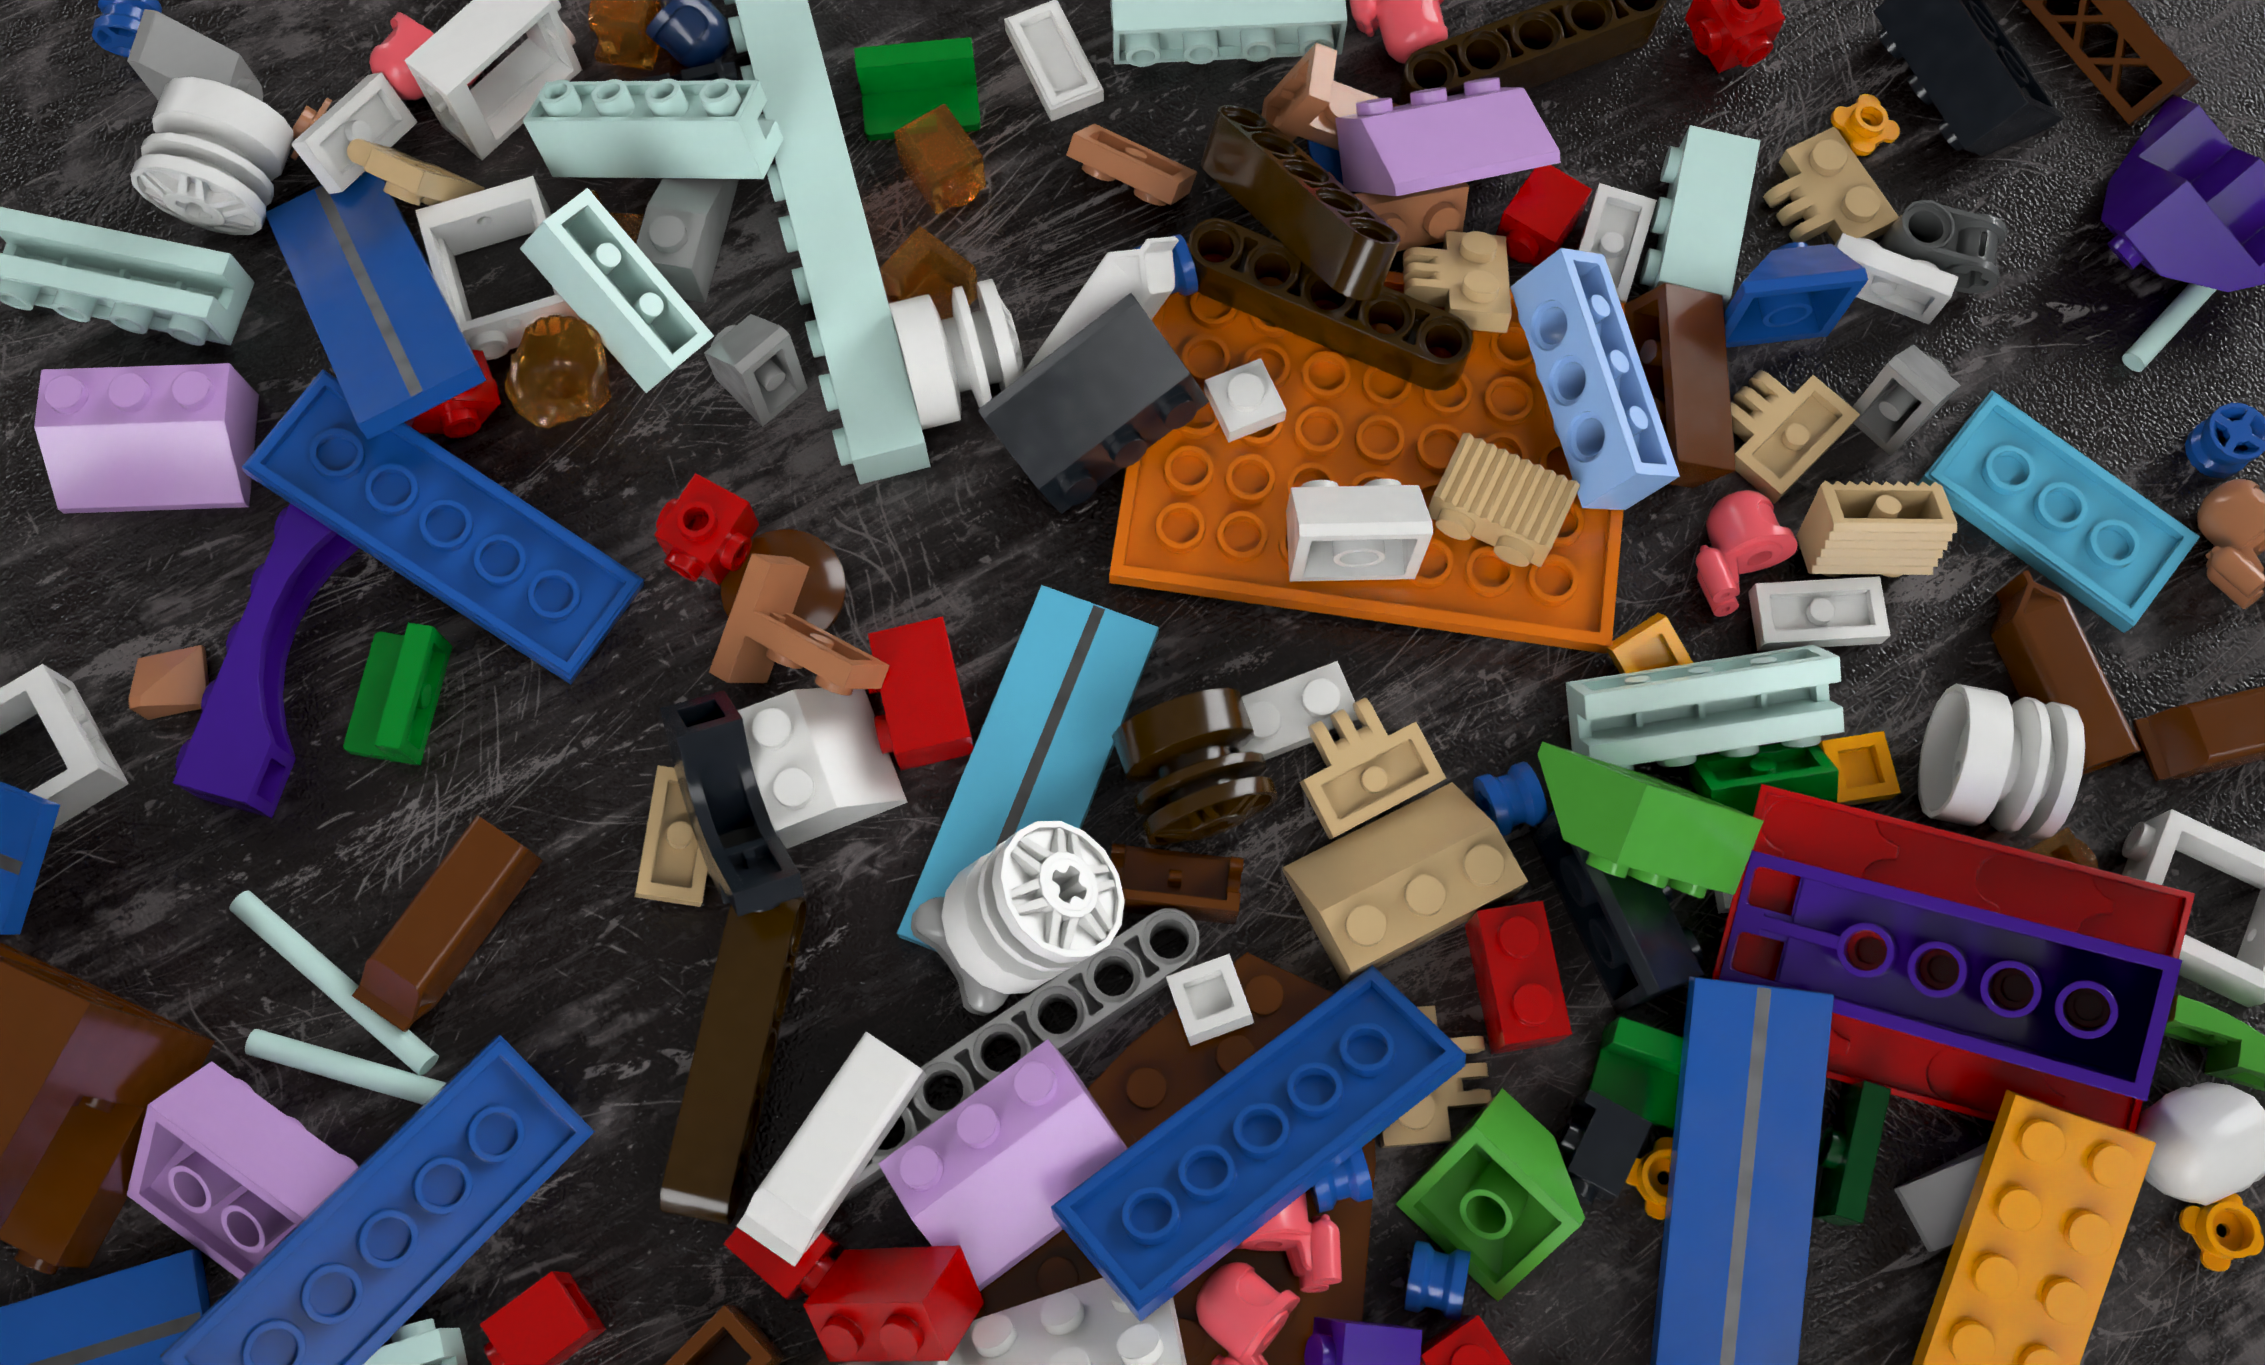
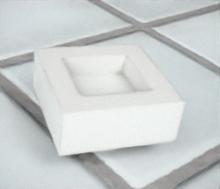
M1261 358L1204 381L1205 395L1210 401L1209 403L1228 443L1285 420L1287 410Z
M1230 954L1166 976L1190 1046L1254 1023Z

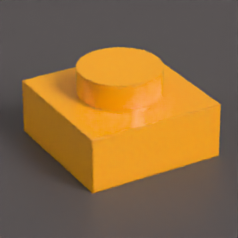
M1656 613L1612 641V646L1606 647L1620 674L1693 663L1667 616Z
M1884 731L1823 740L1818 744L1839 770L1837 803L1850 806L1892 799L1901 793Z

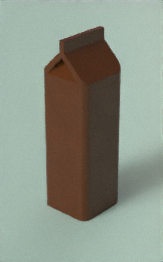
M2029 570L2022 572L1996 592L2001 605L1992 625L1990 635L2020 699L2030 697L2044 704L2050 702L2066 704L2077 709L2084 724L2085 756L2082 775L2114 765L2141 751L2069 600L2064 595L2034 582Z
M2265 686L2175 706L2151 716L2132 721L2155 781L2164 779L2178 780L2265 760Z
M476 815L366 961L360 985L352 996L406 1033L414 1021L437 1005L543 860L522 844Z

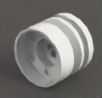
M196 77L172 79L165 85L152 118L155 133H152L143 141L141 146L142 157L136 160L130 174L132 185L143 198L153 205L189 224L230 235H252L262 229L266 218V206L272 202L274 196V185L271 181L282 174L291 150V143L293 142L292 128L284 117L274 109L242 90L217 81Z
M993 279L977 282L976 288L980 311L972 313L963 287L953 288V317L941 320L929 294L889 303L922 430L960 421V392L972 390L977 404L981 408L992 399L989 385L999 383L1002 392L1023 374L1024 363L1013 318L998 295Z
M1957 683L1947 688L1936 703L1930 717L1920 753L1918 797L1923 813L1932 819L1968 826L1981 824L1988 817L1990 825L1999 832L2012 833L2018 831L2025 837L2039 840L2054 836L2065 823L2071 811L2083 774L2085 735L2084 724L2078 710L2069 705L2056 702L2044 704L2030 697H2023L2015 701L2011 706L2008 696L1998 691Z
M1036 821L1017 831L1006 841L994 847L990 853L980 857L957 874L945 892L941 917L949 948L960 967L978 983L1003 994L1029 993L1110 945L1122 925L1125 899L1119 873L1104 848L1085 831L1062 821Z

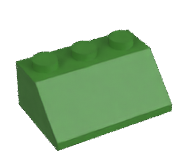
M1542 741L1538 751V758L1563 840L1589 851L1586 864L1617 877L1626 878L1629 875L1647 884L1663 889L1669 886L1704 899L1707 889L1735 895L1763 820L1659 778Z

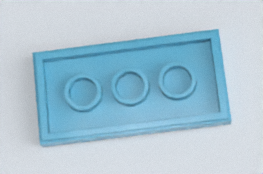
M1993 390L1982 400L1917 483L1918 486L1922 482L1931 486L1936 482L1943 486L1953 511L2123 633L2135 626L2200 538L2199 535Z

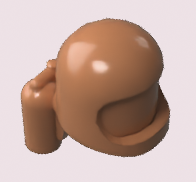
M2237 479L2219 485L2203 499L2197 512V522L2201 533L2215 546L2206 554L2208 559L2206 563L2208 579L2239 607L2246 609L2263 595L2264 591L2262 589L2265 587L2264 567L2257 557L2265 551V493L2259 489L2260 486L2255 482Z

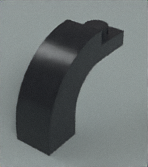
M722 690L660 708L674 769L686 810L702 856L723 903L730 902L739 917L751 912L768 911L776 908L782 902L804 896L800 872L779 840L763 804L750 759L743 719L726 692Z

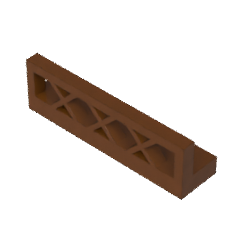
M2022 0L2130 126L2140 121L2172 94L2181 97L2199 83L2196 77L2128 0H2091L2103 15H2088L2090 0H2080L2078 15H2052L2046 8L2047 0ZM2061 24H2076L2074 39ZM2086 24H2112L2119 32L2115 58H2090L2082 50ZM2127 42L2141 58H2124ZM2097 66H2113L2111 82ZM2123 67H2149L2162 81L2160 86L2133 107L2119 92Z

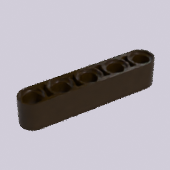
M1552 0L1419 49L1411 54L1406 61L1397 104H1410L1411 92L1426 89L1421 87V85L1432 88L1446 87L1447 96L1464 93V82L1492 77L1500 78V87H1521L1527 90L1640 48L1648 43L1653 36L1667 0ZM1474 66L1482 67V68H1484L1485 70H1483V69H1478V68H1476V67H1474Z
M1222 105L1218 107L1200 166L1331 288L1357 300H1376L1380 295L1401 241L1397 231L1264 117L1239 106Z
M1219 218L1207 219L1197 224L1192 230L1188 241V248L1196 269L1198 292L1202 295L1425 389L1433 391L1446 390L1455 385L1460 379L1471 350L1473 338L1470 328L1459 317L1384 285L1376 300L1363 301L1347 297L1331 288L1283 243L1228 220ZM1215 253L1227 259L1223 262L1215 263L1203 257L1207 254ZM1262 277H1274L1283 283L1277 286H1268L1261 283L1259 279ZM1328 300L1337 304L1339 308L1334 310L1321 309L1314 302ZM1378 323L1387 324L1395 330V333H1379L1371 325ZM1428 348H1444L1453 357H1436L1429 352Z
M794 898L782 902L774 909L764 912H751L739 917L732 905H730L661 1187L660 1209L662 1212L727 1225L731 1224L735 1218L743 1192L803 935L807 911L806 898Z

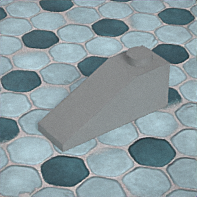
M663 178L647 205L636 245L682 299L706 303L739 179Z

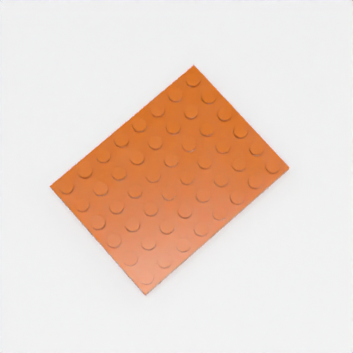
M1215 253L1207 254L1203 257L1215 263L1223 262L1227 259ZM1389 271L1384 286L1404 294L1403 273ZM1262 277L1259 279L1261 283L1268 286H1277L1283 283L1274 277ZM1511 289L1512 316L1507 333L1471 330L1473 342L1460 379L1452 387L1440 391L1417 386L1204 296L1199 292L1185 297L1179 293L1169 295L1153 317L1152 322L1191 373L1203 393L1205 394L1204 381L1206 379L1261 358L1287 410L1286 416L1282 422L1228 443L1210 403H1207L1197 411L1189 423L1181 428L1170 431L1149 447L1139 461L1128 466L1124 480L1109 583L1606 654V647L1612 646L1624 510L1582 508L1579 497L1576 494L1555 542L1541 567L1532 563L1525 567L1509 564L1494 553V546L1472 536L1469 540L1452 538L1441 532L1435 525L1436 520L1432 519L1433 535L1415 579L1289 582L1286 509L1291 487H1301L1304 483L1313 480H1330L1336 482L1338 486H1364L1367 482L1376 479H1395L1401 482V485H1419L1428 508L1463 433H1470L1474 438H1482L1487 444H1494L1498 449H1506L1510 454H1517L1521 459H1529L1533 464H1540L1545 470H1553L1557 475H1565L1568 480H1572L1560 439L1554 430V420L1542 384L1536 374V365L1525 331L1518 319V310ZM1328 300L1314 302L1321 309L1334 310L1339 308L1337 304ZM1621 303V306H1622V309H1623V312H1624V315H1625L1624 304H1626V303ZM1436 307L1445 311L1444 307ZM1378 323L1371 325L1379 333H1395V330L1387 324ZM1428 348L1429 352L1436 357H1453L1444 348Z

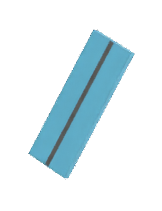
M1041 585L897 932L899 938L936 951L913 935L911 930L912 914L927 900L940 896L945 897L946 890L960 871L980 857L990 853L994 847L1006 841L1017 831L1036 821H1062L1082 829L1115 745L1112 735L1124 723L1158 637L1159 627Z

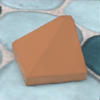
M198 645L138 658L129 694V709L147 720L201 709L202 697L206 687L209 685L205 647Z

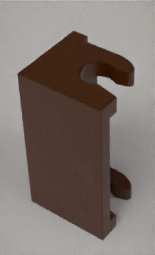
M1120 843L1112 844L1111 861L1119 873L1125 899L1123 912L1150 915L1163 908H1175L1187 913L1193 920L1236 924L1240 907V884L1244 858L1126 846V844Z

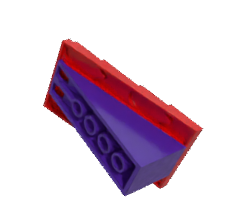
M1761 784L1753 817L1763 820V824L1736 893L1732 897L1712 979L1833 994L1834 1001L1826 1078L1849 1084L1865 1080L1890 1088L1891 1095L1996 1122L2006 1090H2010L2135 1133L2142 1103L2148 1099L2182 964L2179 956L2195 893Z

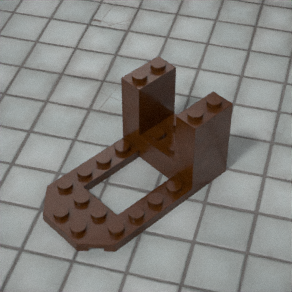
M0 942V1240L19 1249L14 1257L17 1262L39 1272L54 1275L59 1267L89 1268L128 1198V1186L147 1105L198 1071L215 1041Z

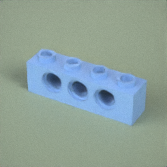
M1560 248L1513 284L1510 289L1518 310L1519 322L1525 331L1536 365L1537 377L1542 384L1554 420V430L1560 439L1572 480H1576L1580 484L1577 495L1582 508L1626 510L1674 481L1680 475L1604 254Z

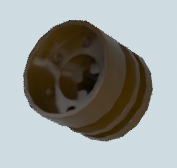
M1231 688L1208 689L1177 697L1135 715L1120 725L1112 735L1127 780L1139 783L1156 781L1143 789L1134 799L1139 814L1150 815L1143 823L1150 844L1167 845L1215 836L1240 825L1245 820L1267 809L1278 799L1272 778L1260 776L1266 770L1263 754L1252 751L1234 753L1254 737V730L1239 690Z

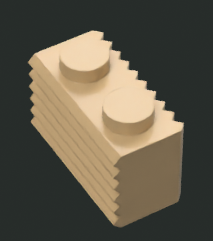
M1463 433L1431 499L1428 511L1430 517L1436 520V527L1452 538L1469 540L1472 536L1494 546V553L1509 564L1525 567L1532 563L1541 567L1555 542L1580 488V484L1576 480H1568L1565 475H1557L1553 470H1545L1540 464H1533L1529 459H1521L1517 454H1510L1506 449H1498L1494 444H1487L1482 438H1474L1470 433Z
M1824 481L1820 485L1796 537L1808 573L1822 574L1829 577H1837L1842 574H1881L1887 577L1933 575V567H1938V558L1943 557V550H1947L1948 541H1952V534L1957 533V521L1943 486L1936 482L1931 486L1924 482L1917 486L1910 481L1905 486L1898 481L1893 486L1887 481L1883 485L1875 481L1871 485L1863 481L1858 485L1851 481L1846 485L1839 481H1836L1833 485Z

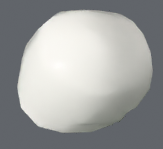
M2204 1082L2191 1087H2181L2165 1094L2160 1100L2143 1110L2139 1115L2135 1134L2156 1142L2144 1178L2165 1195L2181 1201L2207 1206L2227 1196L2244 1191L2254 1182L2259 1181L2265 1176V1110L2252 1095L2231 1085Z

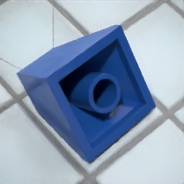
M1793 242L1772 250L1742 282L1724 312L1726 348L1827 337L1867 283L1866 269L1833 244L1808 246L1804 242Z

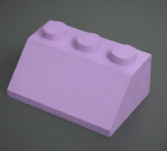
M1499 77L1464 82V93L1447 96L1446 87L1414 91L1410 93V104L1393 107L1392 98L1362 101L1356 103L1357 114L1335 118L1343 186L1353 192L1401 196L1561 163L1560 150L1525 89L1521 87H1500Z
M230 363L41 370L34 428L58 510L67 514L249 507L252 478L245 474L242 466L254 452L259 394Z
M1047 1039L878 1164L911 1220L932 1246H961L978 1289L981 1291L1062 1231L1063 1228L1053 1217L1051 1206L1128 1148L1073 1067L1051 1041Z
M211 1061L147 1105L127 1196L235 1277L241 1279L352 1174L358 1166L352 1159L337 1153L308 1132L297 1119L286 1116L257 1095L246 1082L234 1078Z

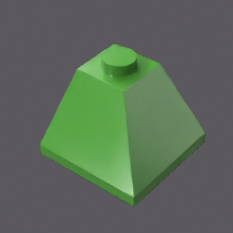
M1503 1088L1461 1129L1396 1203L1447 1254L1452 1253L1456 1249L1471 1251L1468 1274L1497 1302L1576 1231L1585 1220L1554 1135Z

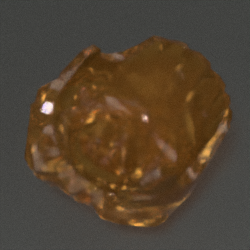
M549 315L546 318H538L534 323L529 324L525 328L515 354H511L510 368L505 380V393L512 401L514 409L522 417L538 427L551 428L564 422L573 421L578 417H589L599 411L610 400L609 372L602 341L598 331L591 324H587L586 321L578 320L573 316Z

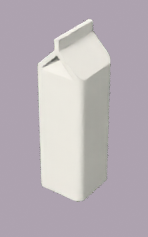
M1175 236L1146 239L1140 249L1107 252L1024 370L1022 376L1130 293H1132L1152 320L1174 290L1175 274L1172 250L1179 240Z
M865 1032L754 1193L737 1227L795 1267L803 1254L819 1237L927 1077L924 1070L868 1032Z

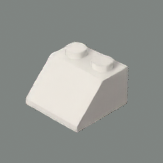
M1376 479L1367 482L1364 486H1338L1336 482L1330 480H1313L1304 483L1301 487H1291L1286 509L1289 582L1415 579L1433 535L1432 519L1420 486L1401 485V482L1395 479Z
M823 688L794 689L738 710L743 719L757 785L771 824L786 849L908 803L889 753L882 754L874 722L875 715L865 689H853L850 696L836 694Z

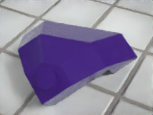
M2174 95L2164 103L2108 182L2101 221L2115 237L2107 244L2114 254L2132 270L2142 263L2146 268L2160 276L2224 292L2265 284V163L2261 158L2233 147L2199 104Z

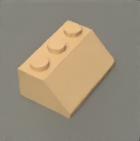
M1453 782L1282 868L1343 985L1352 981L1373 965L1377 968L1469 921L1477 911L1492 909L1515 897L1528 883L1496 824Z

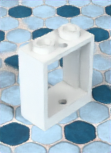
M472 0L404 60L441 126L481 160H484L523 124V119L546 82L556 80L571 81L582 71L572 47L576 43V39L569 28L561 21L558 11L561 9L559 0ZM524 33L527 34L528 38L469 90L467 84Z
M534 176L415 210L432 273L471 350H483L486 360H492L505 355L510 349L536 341H556L563 338L568 332L584 327L582 319L554 287L555 295L473 320L471 318L454 256L533 233L545 219L551 216L550 208Z
M41 664L0 688V735L37 713L39 714L68 768L29 792L60 804L54 829L127 786L129 783L74 683Z
M2173 809L2146 822L2136 824L2127 836L2122 849V855L2128 858L2122 875L2162 885L2173 854L2177 850L2261 889L2237 958L2185 935L2179 959L2182 960L2179 975L2248 1008L2265 1003V852Z

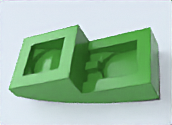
M2181 995L2173 996L2163 1036L2208 1048L2204 1074L2265 1092V1036L2246 1023L2214 1007Z

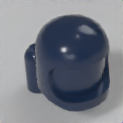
M660 0L665 7L654 17L645 31L654 42L667 50L680 64L687 68L715 63L716 58L723 56L731 41V29L725 16L711 3L712 0Z

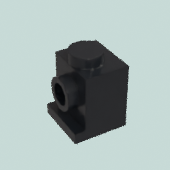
M1588 1090L1576 1096L1571 1106L1572 1110L1582 1114L1580 1121L1573 1117L1567 1121L1558 1137L1557 1145L1578 1200L1592 1205L1595 1198L1601 1201L1618 1198L1651 1128L1652 1122L1598 1093Z

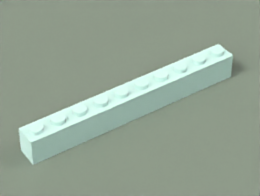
M724 0L725 5L736 3L739 16L728 18L737 53L748 51L751 61L750 65L740 67L743 80H760L767 97V102L763 108L764 114H760L758 120H776L784 138L775 155L776 164L770 165L767 176L774 201L786 200L789 215L779 217L778 219L787 252L799 251L803 267L791 270L800 304L812 303L816 320L805 322L814 358L826 356L830 373L819 375L818 377L827 411L837 409L840 411L843 428L832 430L841 466L853 464L859 484L931 467L808 0Z

